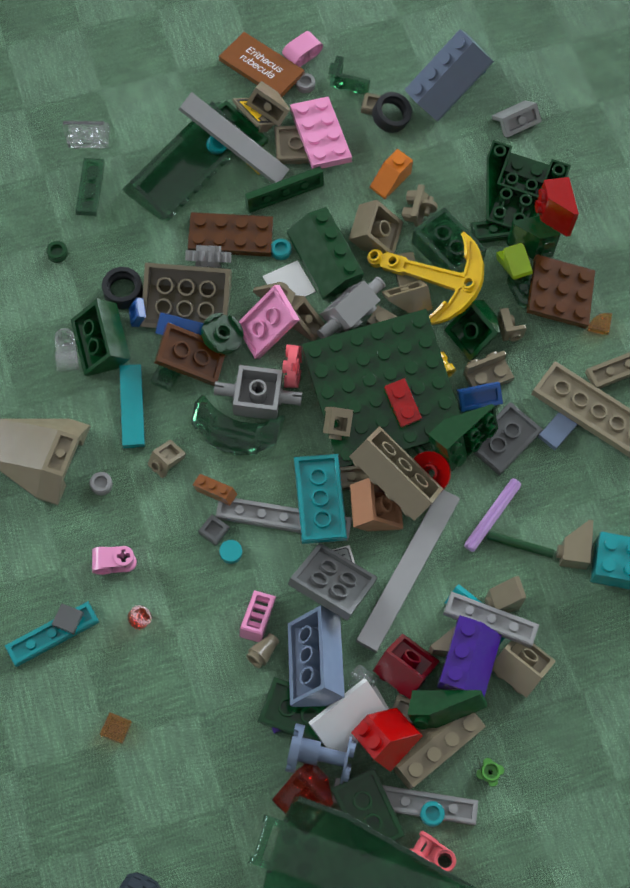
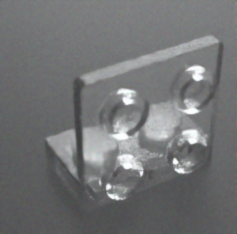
M63 121L68 148H109V123L104 121Z

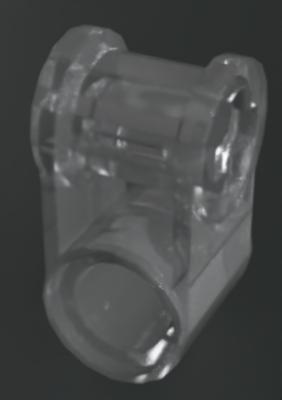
M60 329L55 334L57 372L79 370L74 334L69 329Z

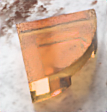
M602 313L594 317L587 331L608 335L612 313Z

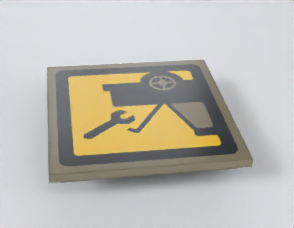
M249 98L232 99L237 106V110L240 109L256 126H260L259 132H268L272 126L276 125L248 106L246 102Z

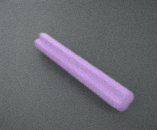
M514 478L509 481L465 542L464 547L471 552L476 550L520 489L521 483Z

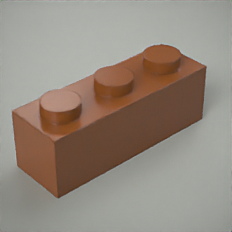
M199 474L193 483L197 492L229 506L237 496L233 487L202 474Z

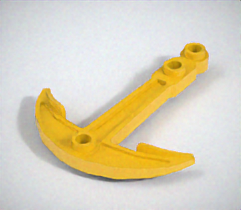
M465 232L461 233L464 242V257L467 262L462 273L411 261L406 257L389 252L383 254L378 249L371 250L367 256L368 262L374 268L381 267L387 272L401 276L408 275L455 291L448 303L443 301L429 315L431 325L449 321L464 312L477 298L484 281V262L480 249L476 242ZM468 282H472L470 286H466Z

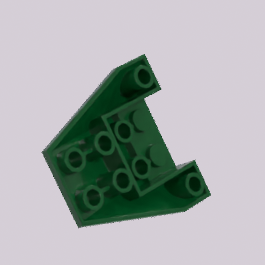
M493 140L486 158V221L511 229L514 220L540 216L535 211V201L538 200V192L542 188L544 180L567 177L571 165L551 159L550 165L526 158L511 153V145Z

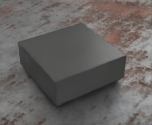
M211 514L198 530V534L217 546L230 530V527Z
M61 603L52 626L74 635L84 613Z

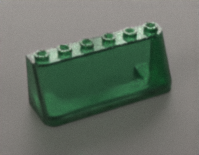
M211 101L208 104L212 109H214L226 120L232 123L231 120L217 107V105L213 101ZM191 121L122 190L127 196L161 221L164 219L169 221L176 214L174 209L178 205L182 208L190 200L188 195L192 191L196 194L204 186L201 182L205 178L210 180L217 173L215 168L218 165L223 167L230 160L228 155L232 151L227 148L222 154H212L206 145L207 139L211 135Z

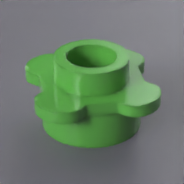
M485 758L483 766L480 770H477L476 776L478 779L488 782L489 786L494 787L498 784L500 775L504 774V767L493 762L491 758Z

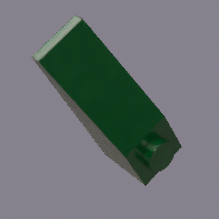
M412 690L407 715L416 728H438L487 708V702L481 690Z

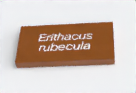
M243 32L219 55L220 62L256 85L261 81L276 90L281 97L305 74L304 69L246 32Z

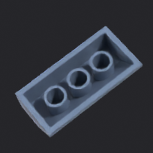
M459 29L405 88V91L436 121H439L494 61L467 33Z
M320 605L288 623L290 706L292 707L328 706L345 697L340 616Z

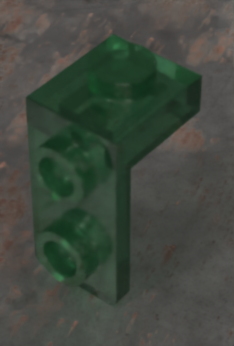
M337 55L335 62H331L328 74L331 75L330 86L357 94L369 93L370 80L342 74L344 57Z

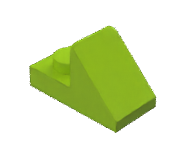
M523 243L509 246L502 251L496 252L498 262L513 280L533 274Z

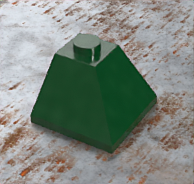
M474 300L464 312L457 315L444 329L470 361L500 332L497 316L484 300Z

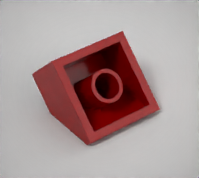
M570 178L544 180L542 188L538 192V200L535 201V211L539 213L543 223L566 237L571 236L579 212Z
M397 707L366 715L351 732L370 756L390 772L423 737Z

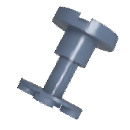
M296 723L285 771L295 774L297 762L316 766L317 761L342 766L340 784L343 781L348 782L351 764H348L347 761L348 757L353 758L356 740H352V736H350L346 752L321 747V741L303 738L305 725Z

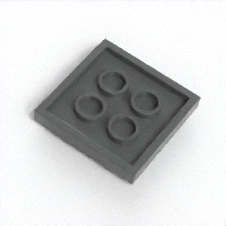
M319 543L290 578L288 585L348 621L373 587L378 577Z

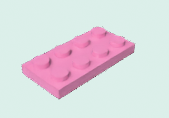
M329 97L290 105L292 117L312 169L319 166L323 169L352 162V155Z

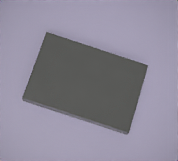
M511 402L496 416L498 423L496 434L486 439L478 451L472 452L499 476L543 431L540 426Z

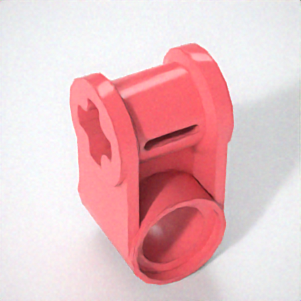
M421 831L419 833V840L413 849H409L408 853L436 872L449 874L456 865L455 854L440 844L434 837ZM425 844H427L426 847L424 848V850L421 852V849L423 848V846H424ZM440 856L449 857L451 866L448 868L441 867L438 863V858Z

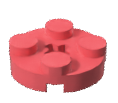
M287 344L286 357L288 359L283 360L282 367L283 373H287L284 377V388H298L301 379L300 363H302L301 346Z

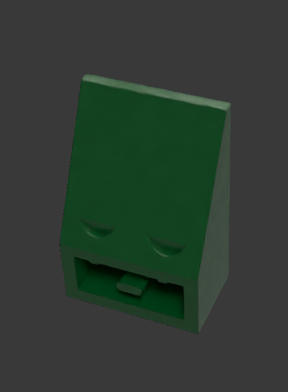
M490 404L444 419L428 434L432 452L441 454L447 460L451 471L457 466L463 465L466 458L472 452L478 451L486 439L496 434L498 423L495 406Z

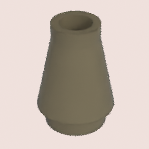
M269 633L264 639L248 649L249 653L246 655V658L257 668H261L262 665L265 666L274 649L279 644V640L276 636Z

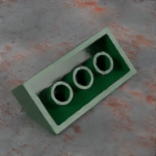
M327 206L307 213L287 231L288 237L323 300L343 293L349 287L362 281L364 272Z

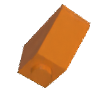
M397 149L383 163L371 183L370 189L386 199L411 174L413 160Z

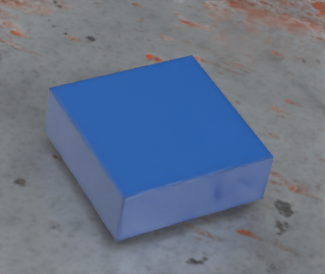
M136 298L128 308L132 327H139L146 318L143 298Z

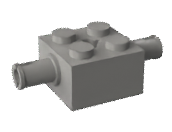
M375 277L369 284L361 281L344 291L320 313L327 323L317 331L318 336L322 339L332 336L334 333L353 330L362 323V317L365 315L369 316L377 309L375 305L380 299L376 294L386 286L384 281L380 277Z
M239 365L237 382L235 384L216 381L214 386V395L233 397V414L237 416L277 420L278 409L281 403L301 406L302 392L283 390V370Z

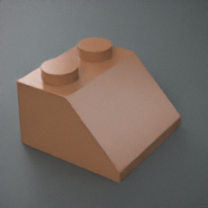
M369 478L350 485L354 528L365 531L403 529L401 507L395 501L388 499L385 492L378 485L373 484Z

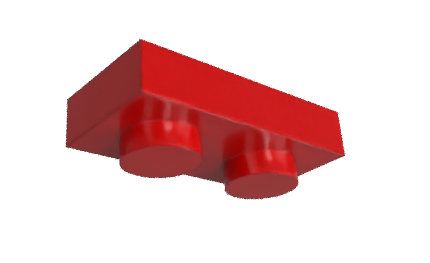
M405 378L384 386L401 428L422 419Z

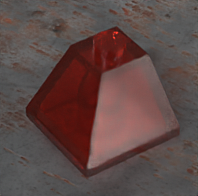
M306 763L295 771L272 799L304 835L308 834L333 805L328 776L317 765Z

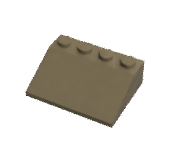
M145 263L143 299L146 318L141 323V327L156 328L160 312L202 323L212 314L224 313L223 315L228 316L232 269Z

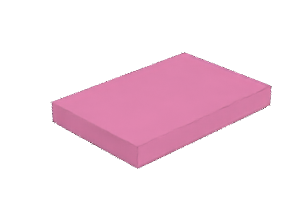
M274 285L239 323L244 331L243 339L255 359H260L300 319L280 285Z

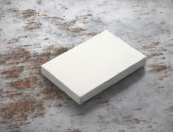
M365 678L344 694V698L332 703L308 722L325 748L346 752L350 736H352V740H356V743L359 742L351 732L366 715L387 710Z

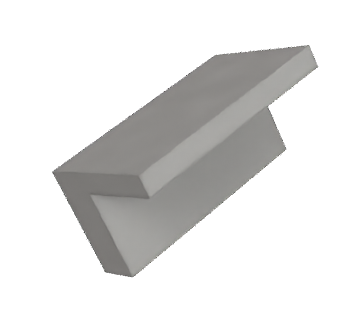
M526 100L492 115L493 120L500 121L505 137H510L542 122L537 103Z

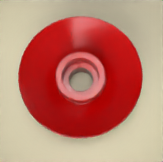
M426 451L413 458L428 474L430 470L435 472L432 478L443 490L447 487L451 471L447 460L441 454Z

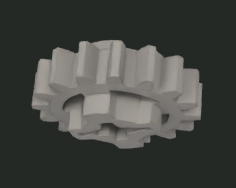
M196 245V251L186 250L185 260L196 261L195 266L220 268L221 262L231 263V252H221V246Z

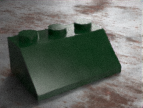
M96 299L71 319L84 376L118 369L120 365L125 364L131 359L117 303Z

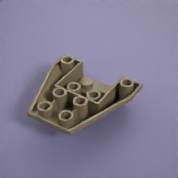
M0 419V472L35 498L58 505L66 488L64 478L77 446H83L91 426L72 419Z

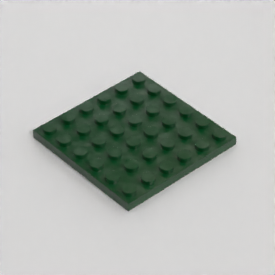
M427 309L302 344V350L324 422L326 415L325 407L353 410L350 437L342 436V440L330 439L334 454H338L340 468L354 465L349 456L379 426L403 450H408L430 443L428 434L444 419L460 414ZM405 378L422 419L401 428L384 386ZM336 420L334 422V428H336L338 425Z

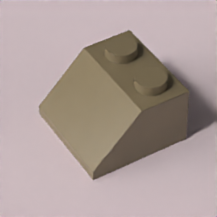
M378 200L360 204L349 240L363 251L370 252L373 249H378L383 254L386 252L394 254L403 221Z
M510 641L496 658L492 670L497 677L504 679L513 686L517 693L527 698L556 661L534 643L530 648Z

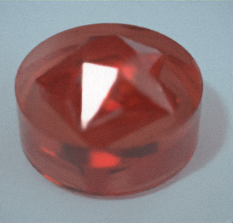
M137 605L129 611L127 619L132 627L142 630L151 623L152 615L146 607Z

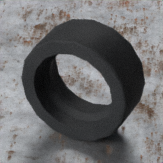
M387 92L381 95L372 109V117L380 129L385 132L395 133L404 129L411 119L412 107L405 96L396 92ZM389 103L398 107L403 116L402 120L396 122L386 118L381 109L382 105Z
M129 267L113 268L106 273L102 280L105 300L117 303L118 309H128L136 298H142L143 286L141 278L135 270ZM128 279L134 283L135 290L128 296L116 297L110 291V286L117 280Z

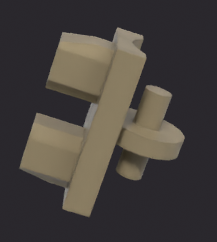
M418 185L417 190L407 191L406 201L408 204H413V207H404L402 211L404 221L414 222L415 227H422L424 216H430V213L436 212L438 204L433 201L434 197L425 193L424 185Z

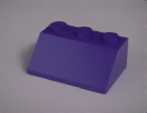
M460 615L456 622L437 688L441 690H481L485 697L502 635L483 622Z

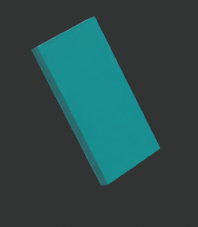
M338 454L294 457L302 544L346 541L347 531Z

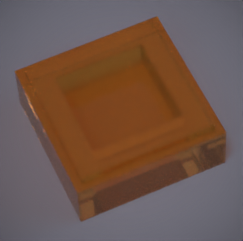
M109 712L100 735L123 744L132 721Z

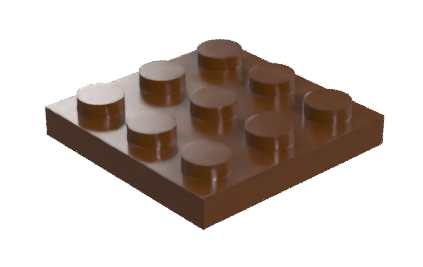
M537 254L533 260V274L531 275L526 313L586 329L590 321L595 270Z

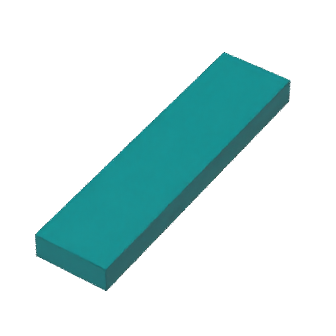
M141 364L120 365L123 448L145 447Z
M89 601L75 608L84 614L74 635L53 627L52 620L5 645L15 667L100 623Z

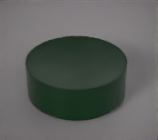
M61 241L51 242L46 248L48 259L54 263L63 262L68 256L67 247Z

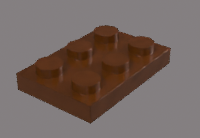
M168 322L165 326L154 363L215 386L225 354H219L210 350L205 345L201 335Z

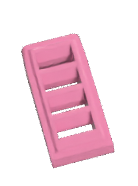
M254 590L240 627V637L255 642L263 639L276 596ZM256 601L266 603L268 606L256 604ZM253 610L264 612L265 614L253 612ZM250 619L261 621V623L251 621Z

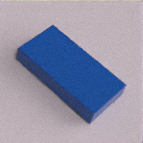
M500 382L457 390L459 411L461 412L475 410L490 404L494 406L503 404Z

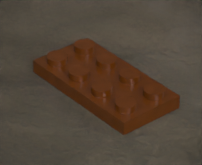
M191 212L188 250L196 251V245L221 246V252H231V255L271 257L273 216Z

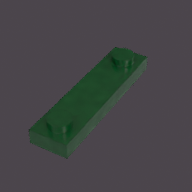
M319 166L246 193L245 201L248 212H255L324 186L323 170Z

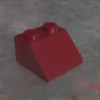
M402 633L384 652L373 672L381 680L388 682L396 688L401 695L411 699L412 690L420 689L440 661Z

